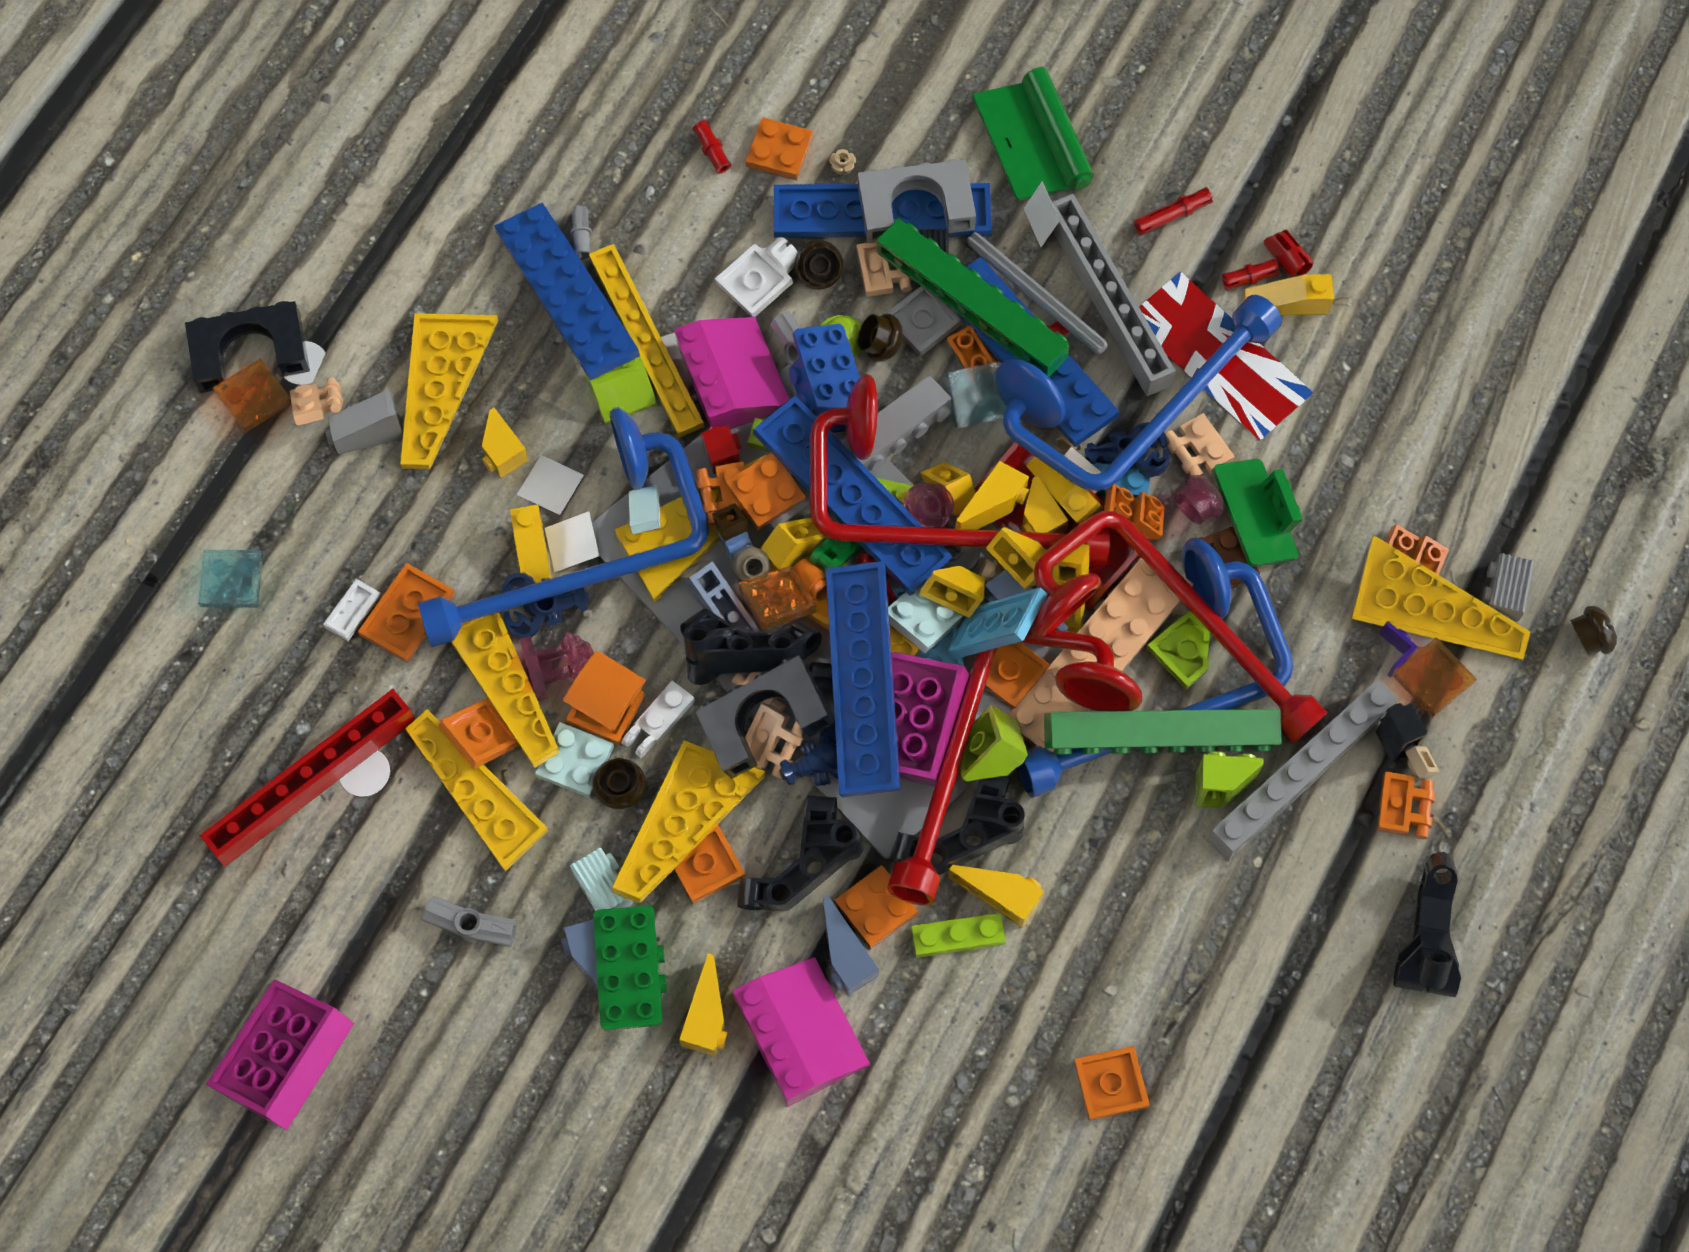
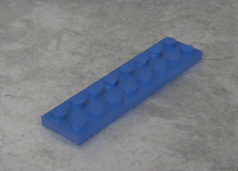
M970 183L976 213L975 230L948 233V236H971L974 232L979 233L981 236H991L990 183ZM857 184L774 185V238L866 237ZM918 189L908 190L898 195L891 204L894 222L899 218L905 223L913 224L917 229H947L943 206L939 199L930 192Z
M543 202L494 225L499 238L589 380L599 377L640 356L639 349Z
M982 257L966 267L969 270L973 269L978 272L982 280L990 286H997L1005 297L1020 303L1025 311L1034 317L1030 310ZM960 316L968 326L973 328L978 338L1000 363L1010 359L1020 360ZM1070 355L1049 377L1059 389L1065 403V417L1062 423L1056 427L1074 447H1077L1119 417L1120 411Z
M795 395L756 426L753 434L810 492V434L812 424L817 417ZM829 430L827 435V511L840 524L923 527ZM858 542L876 562H884L886 572L909 596L924 585L934 570L942 569L953 558L941 545Z
M883 561L826 569L839 795L841 797L900 791L885 564Z

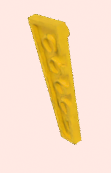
M500 613L461 623L462 627L455 640L451 643L533 767L536 768L559 754L558 746Z
M426 709L405 729L500 866L507 871L548 832V828L484 764L472 769L439 728L440 721Z

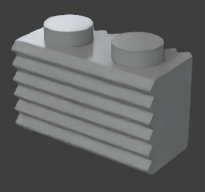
M1500 553L1496 561H1491L1489 564L1487 577L1491 578L1490 587L1486 586L1484 589L1482 602L1509 619L1519 622L1525 612L1534 561Z

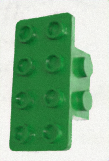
M1260 459L1215 465L1212 473L1248 565L1257 567L1294 561L1299 556L1290 532L1303 518L1284 470H1274L1268 476Z
M650 905L596 910L593 914L601 1028L609 1031L659 1026L662 1023L661 993H667L666 974L660 975L659 963H665L664 945H658L654 908Z

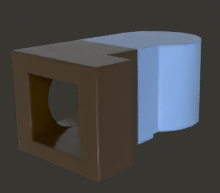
M736 503L712 513L719 538L727 555L733 560V556L738 549L746 545H752L747 528H749L747 520ZM734 515L732 522L726 525L722 523V519L725 516Z

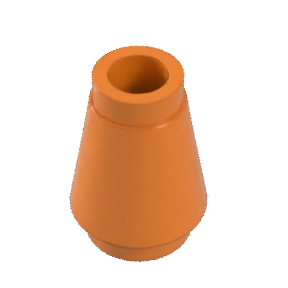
M809 559L800 560L794 569L807 596L815 601L825 599L827 597L826 574L810 562Z

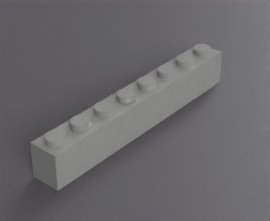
M1074 194L1052 202L1060 219L1053 233L1146 396L1171 387L1176 371Z
M931 375L924 378L877 413L876 437L871 456L864 461H859L869 471L877 470L883 465L888 456L900 453L906 447L907 442L914 437L920 438L934 422L943 421L950 414L952 398ZM844 437L840 440L841 443L854 455L848 444L847 437ZM794 476L791 477L802 490L806 499L764 526L770 534L777 524L811 517L810 492Z
M1377 679L1211 831L1207 841L1227 861L1231 860L1378 725L1380 720L1387 714L1386 710L1397 704L1399 699Z

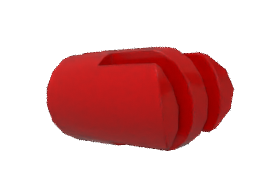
M1287 229L1264 240L1265 247L1291 278L1296 277V273L1299 276L1305 275L1313 267V260Z

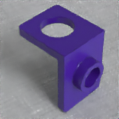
M1387 621L1380 635L1403 654L1389 671L1388 676L1391 678L1412 657L1418 646L1411 641L1410 636L1405 631L1397 629Z

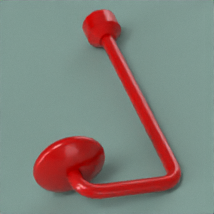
M863 374L851 388L846 408L829 409L820 414L814 421L810 434V513L812 522L817 530L827 538L849 542L987 547L999 533V531L858 525L834 522L830 519L827 512L828 431L834 425H845L847 441L854 455L863 461L871 456L876 437L878 413L877 388L874 378L871 375ZM1082 520V521H1081L1077 526H1075L1071 531H1073L1076 527H1078L1080 524H1082V523H1083L1084 521H1086V520ZM1109 528L1102 529L1084 543L1089 545V566L1104 567L1106 565L1110 550ZM1017 532L1039 542L1045 550H1048L1067 535L1061 533Z
M1101 511L1092 515L1042 553L1037 559L1034 567L1035 582L1038 588H1042L1047 593V596L1031 625L1033 637L1040 639L1050 634L1073 615L1099 588L1101 579L1097 574L1078 575L1059 586L1053 579L1051 571L1054 566L1102 529L1110 528L1122 536L1277 704L1279 709H1281V732L1292 744L1328 713L1312 695L1295 694L1292 696L1155 546L1124 515L1114 511Z
M1030 627L1024 641H1021V643L1087 652L1096 657L1097 662H1076L1065 665L1058 670L1055 676L1056 686L1061 694L1075 704L1097 712L1133 711L1140 706L1142 702L1141 689L1132 678L1114 667V655L1111 647L1101 638L1087 634L1054 630L1047 636L1038 639L1033 637ZM998 648L983 651L976 655L913 857L900 861L893 867L887 890L891 895L902 901L922 906L934 903L941 879L930 861Z

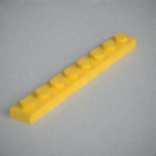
M612 244L590 253L589 259L622 325L639 349L648 378L678 438L704 428V422L615 245Z

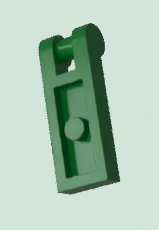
M827 538L820 546L814 549L809 560L815 565L819 563L825 568L826 572L828 568L842 567L862 546L858 542L837 541Z

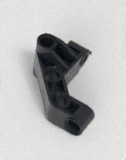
M706 608L700 610L680 625V631L684 637L687 677L695 685L707 684L723 673L771 671L780 666V663L789 657H797L799 655L804 660L819 648L822 641V634L799 619L792 620L776 632L744 633Z
M1000 776L979 780L962 827L937 839L933 854L941 855L943 860L938 864L932 865L938 875L949 871L952 865L960 866L1004 844L1017 843L1022 838L1025 819L1024 808L1017 802L1005 799L1010 778ZM898 831L889 860L896 864L909 857H913L919 837ZM969 836H977L981 842L976 846H970L965 842V839Z
M807 795L808 802L806 817L804 816L800 858L776 878L740 877L737 907L746 910L788 911L849 860H855L861 856L864 844L854 824L846 820H836L837 797ZM852 838L849 842L843 843L844 840ZM811 863H822L819 872L815 874L807 872L808 866ZM778 890H789L788 897L785 900H775V894Z
M1436 852L1425 863L1417 896L1413 939L1398 954L1393 985L1394 987L1421 992L1424 986H1426L1427 993L1455 998L1462 978L1459 971V962L1450 937V921L1458 877L1454 860L1448 853ZM1439 869H1447V871L1443 873L1436 872Z

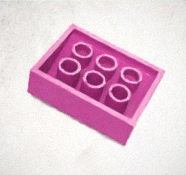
M755 317L698 320L673 329L678 349L710 428L728 425L732 429L754 421L755 418L760 419L773 414L790 400Z
M891 652L899 777L912 782L935 786L970 675L965 666Z
M815 957L763 975L732 990L734 1000L788 1107L870 1066Z
M274 979L206 1085L287 1131L355 1023L334 1007Z

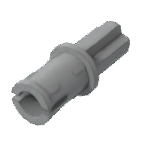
M577 205L572 209L573 228L570 234L574 238L575 253L579 259L584 260L588 259L591 253L590 236L592 235V229L589 228L587 207Z

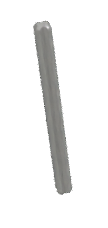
M974 232L968 237L967 243L970 248L1094 353L1100 355L1107 349L1108 345L1105 339L979 233Z

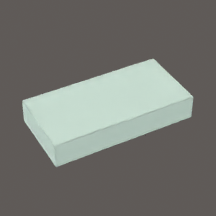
M656 485L629 491L630 528L633 534L661 528L659 491Z

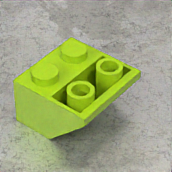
M1223 752L1204 754L1196 771L1195 807L1225 809L1255 782L1264 764V758H1255L1253 754H1239L1237 757L1226 756Z

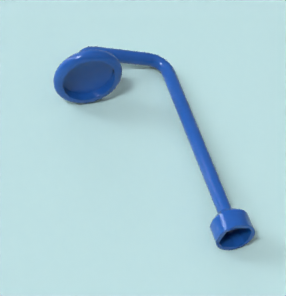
M1259 295L1248 296L1233 312L1232 320L1235 331L1101 473L1091 474L1086 472L1021 425L1020 419L1038 428H1055L1062 423L1065 417V403L1057 386L1039 368L1023 360H1006L998 366L995 372V383L998 393L1007 406L1003 413V426L1006 434L1018 445L1073 484L1085 490L1100 491L1108 489L1119 481L1247 342L1262 344L1268 341L1282 324L1281 315L1275 305L1268 299Z
M614 407L610 411V422L626 477L632 488L640 489L644 486L648 474L647 451L659 449L669 456L692 527L688 538L457 607L455 603L442 596L418 602L431 647L454 641L462 627L461 623L682 559L698 552L707 540L709 533L708 520L686 453L680 442L671 435L660 432L642 435L637 423L625 410L620 407Z
M1197 537L1188 539L1182 551L1185 576L1194 584L1192 588L1221 619L1228 614L1231 604L1232 589L1230 579H1239L1247 586L1275 660L1276 667L1273 675L1285 687L1293 671L1292 655L1264 581L1258 571L1248 564L1237 561L1224 563L1217 551L1206 541ZM1256 682L1179 710H1230L1268 695ZM1037 745L1026 749L1028 756L1016 769L1025 791L1031 798L1055 790L1062 771L1112 753V748H1101V754H1083V748L1072 749V754L1054 755L1053 752Z

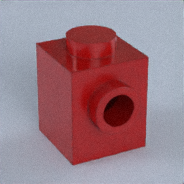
M728 425L722 427L713 426L707 429L706 432L701 433L702 446L713 474H716V466L740 462L738 450L741 449V444L737 433L732 434Z

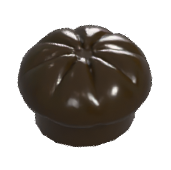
M815 240L805 244L799 250L795 259L797 277L805 286L811 289L823 290L833 286L839 280L843 271V258L840 251L832 243L824 240Z
M883 314L882 316L869 315L864 320L859 331L858 346L860 350L867 352L868 356L875 362H884L897 353L903 338V329L899 319L892 314Z
M1587 606L1584 609L1583 615L1570 620L1588 656L1600 651L1603 654H1610L1617 644V635L1614 626L1610 624V618L1600 607Z
M624 758L611 759L603 763L595 772L592 783L593 791L596 798L603 805L612 809H625L637 803L642 797L646 786L645 775L642 769L631 760Z

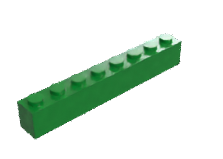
M897 218L877 239V252L881 257L1018 359L1034 365L1050 377L1069 357V343L1062 334L1051 331L1039 317H1032L1020 303L1005 297L997 286H990L982 280L978 272L963 266L955 255L947 254L941 250L933 239L925 238L913 224L905 223Z
M1281 709L1044 713L1045 749H1054V755L1072 754V749L1083 748V754H1101V748H1112V754L1130 753V748H1140V753H1158V747H1169V753L1187 752V747H1197V752H1215V746H1226V752L1244 751L1243 746H1254V751H1272V745L1282 744Z

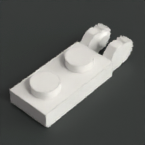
M672 680L639 717L635 725L626 733L621 743L629 747L641 733H644L648 737L638 746L635 753L640 758H643L656 743L658 744L691 707L695 697Z

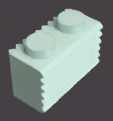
M598 848L596 851L570 865L573 876L595 911L623 908L633 904L632 900L612 893V886L618 876L615 870L619 866L611 853L605 855L602 848Z

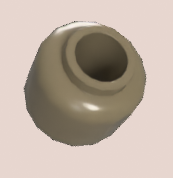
M746 545L738 549L734 554L732 568L736 576L744 583L759 584L770 574L771 560L760 547Z

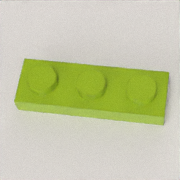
M1001 913L911 926L916 958L1000 946L1006 943Z

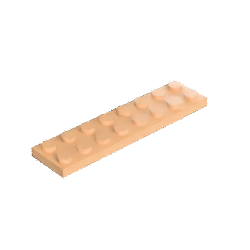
M1140 558L1078 633L1092 635L1105 641L1113 652L1114 667L1123 671L1181 600ZM1181 575L1193 587L1194 584ZM1063 649L1019 705L1008 714L1018 721L1022 737L1034 747L1039 745L1045 748L1044 713L1090 711V709L1075 704L1061 694L1056 686L1055 676L1058 670L1065 665L1076 662H1097L1093 654Z

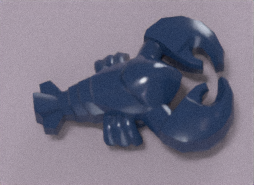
M1149 422L1137 425L1132 429L1130 435H1125V431L1111 433L1109 435L1110 443L1098 447L1092 442L1088 443L1087 448L1084 449L1085 459L1091 464H1096L1098 459L1113 462ZM1164 432L1157 439L1163 449L1166 447ZM1155 441L1150 447L1157 448V442ZM1164 449L1163 457L1158 458L1159 451L1152 452L1148 456V451L1146 450L1133 465L1144 476H1159L1168 468L1170 454L1167 449Z
M524 572L513 573L505 580L501 593L532 585L536 582ZM543 578V579H541V582H542V581H545V580H549L550 578H547V579H544V578ZM583 587L576 589L575 593L566 592L523 605L525 611L532 616L531 620L521 612L514 610V615L518 618V622H514L510 617L509 611H506L504 613L506 627L515 637L520 639L532 638L539 631L544 618L547 617L546 625L550 627L562 622L563 619L560 611H565L575 605L581 611L585 610L586 604L589 602L588 592H585Z
M835 724L820 732L819 745L817 747L814 740L807 741L804 745L802 744L799 749L804 755L791 764L786 759L780 762V775L783 780H787L788 785L794 784L798 776L809 777L813 775L816 786L831 784L828 773L838 779L836 745H834L836 744Z

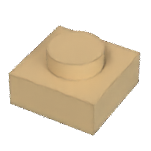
M1414 746L1405 752L1409 758L1408 766L1410 770L1419 778H1431L1440 773L1427 747Z

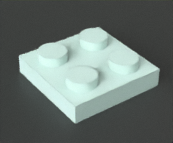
M921 586L911 596L906 592L888 607L889 624L926 654L961 622L963 615L919 595Z
M559 722L553 737L560 753L539 765L535 773L536 777L591 798L594 792L592 783L595 772L603 763L608 761L614 744Z

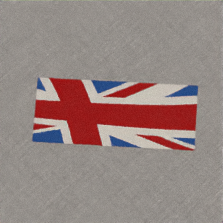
M1182 272L1175 275L1139 306L1166 355L1190 377L1202 367L1235 331L1232 318ZM1247 342L1204 388L1209 395L1258 440L1263 439L1313 394L1303 382L1261 344Z

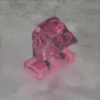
M566 632V637L560 640L561 645L547 650L534 649L531 636L520 639L538 701L548 698L545 685L568 678L576 679L594 654L588 641L581 639L579 635L575 636L569 632ZM567 656L569 665L557 670L552 669L550 661Z

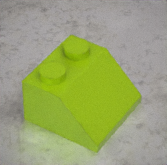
M640 356L592 380H589L584 372L585 379L605 424L611 423L610 411L614 407H620L629 415L657 405Z
M992 704L975 720L959 768L963 780L973 781L1006 776L1024 762L1028 753L1018 721Z

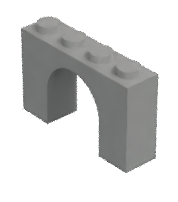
M950 159L941 163H921L908 167L895 166L884 170L869 169L858 173L857 187L867 243L877 242V239L894 223L891 208L894 199L905 191L915 189L930 192L939 199L943 206L948 233L975 230L976 213L966 159Z

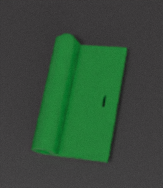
M1037 67L1030 70L1024 75L1022 83L972 94V99L1017 202L1030 199L1042 181L1048 195L1074 188L1083 189L1090 185L1094 173L1046 68Z

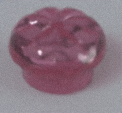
M1200 475L1187 477L1185 479V487L1175 495V500L1181 511L1188 519L1198 525H1201L1210 517L1218 518L1223 513L1224 502L1222 495L1209 479Z
M919 483L908 490L903 506L923 527L944 528L953 512L954 500L951 493L940 484Z

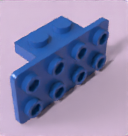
M832 324L796 329L793 332V339L799 358L789 368V379L795 387L797 397L817 417L829 409L846 408L851 388L860 377L843 325ZM834 425L830 428V431L832 433L845 431V425Z

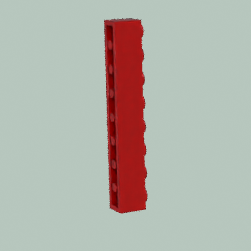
M391 689L199 836L221 864L226 867L404 731L415 720L411 709L396 691Z

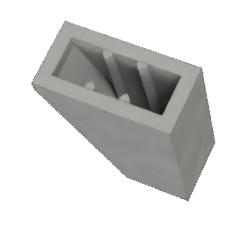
M390 390L383 391L328 417L330 428L325 429L328 444L334 445L338 454L403 439L399 414Z

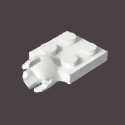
M783 237L777 238L768 247L763 249L756 244L752 245L715 278L716 284L751 317H756L793 284V280L788 273L795 267V259L798 252L792 244L787 247L786 243L788 240Z

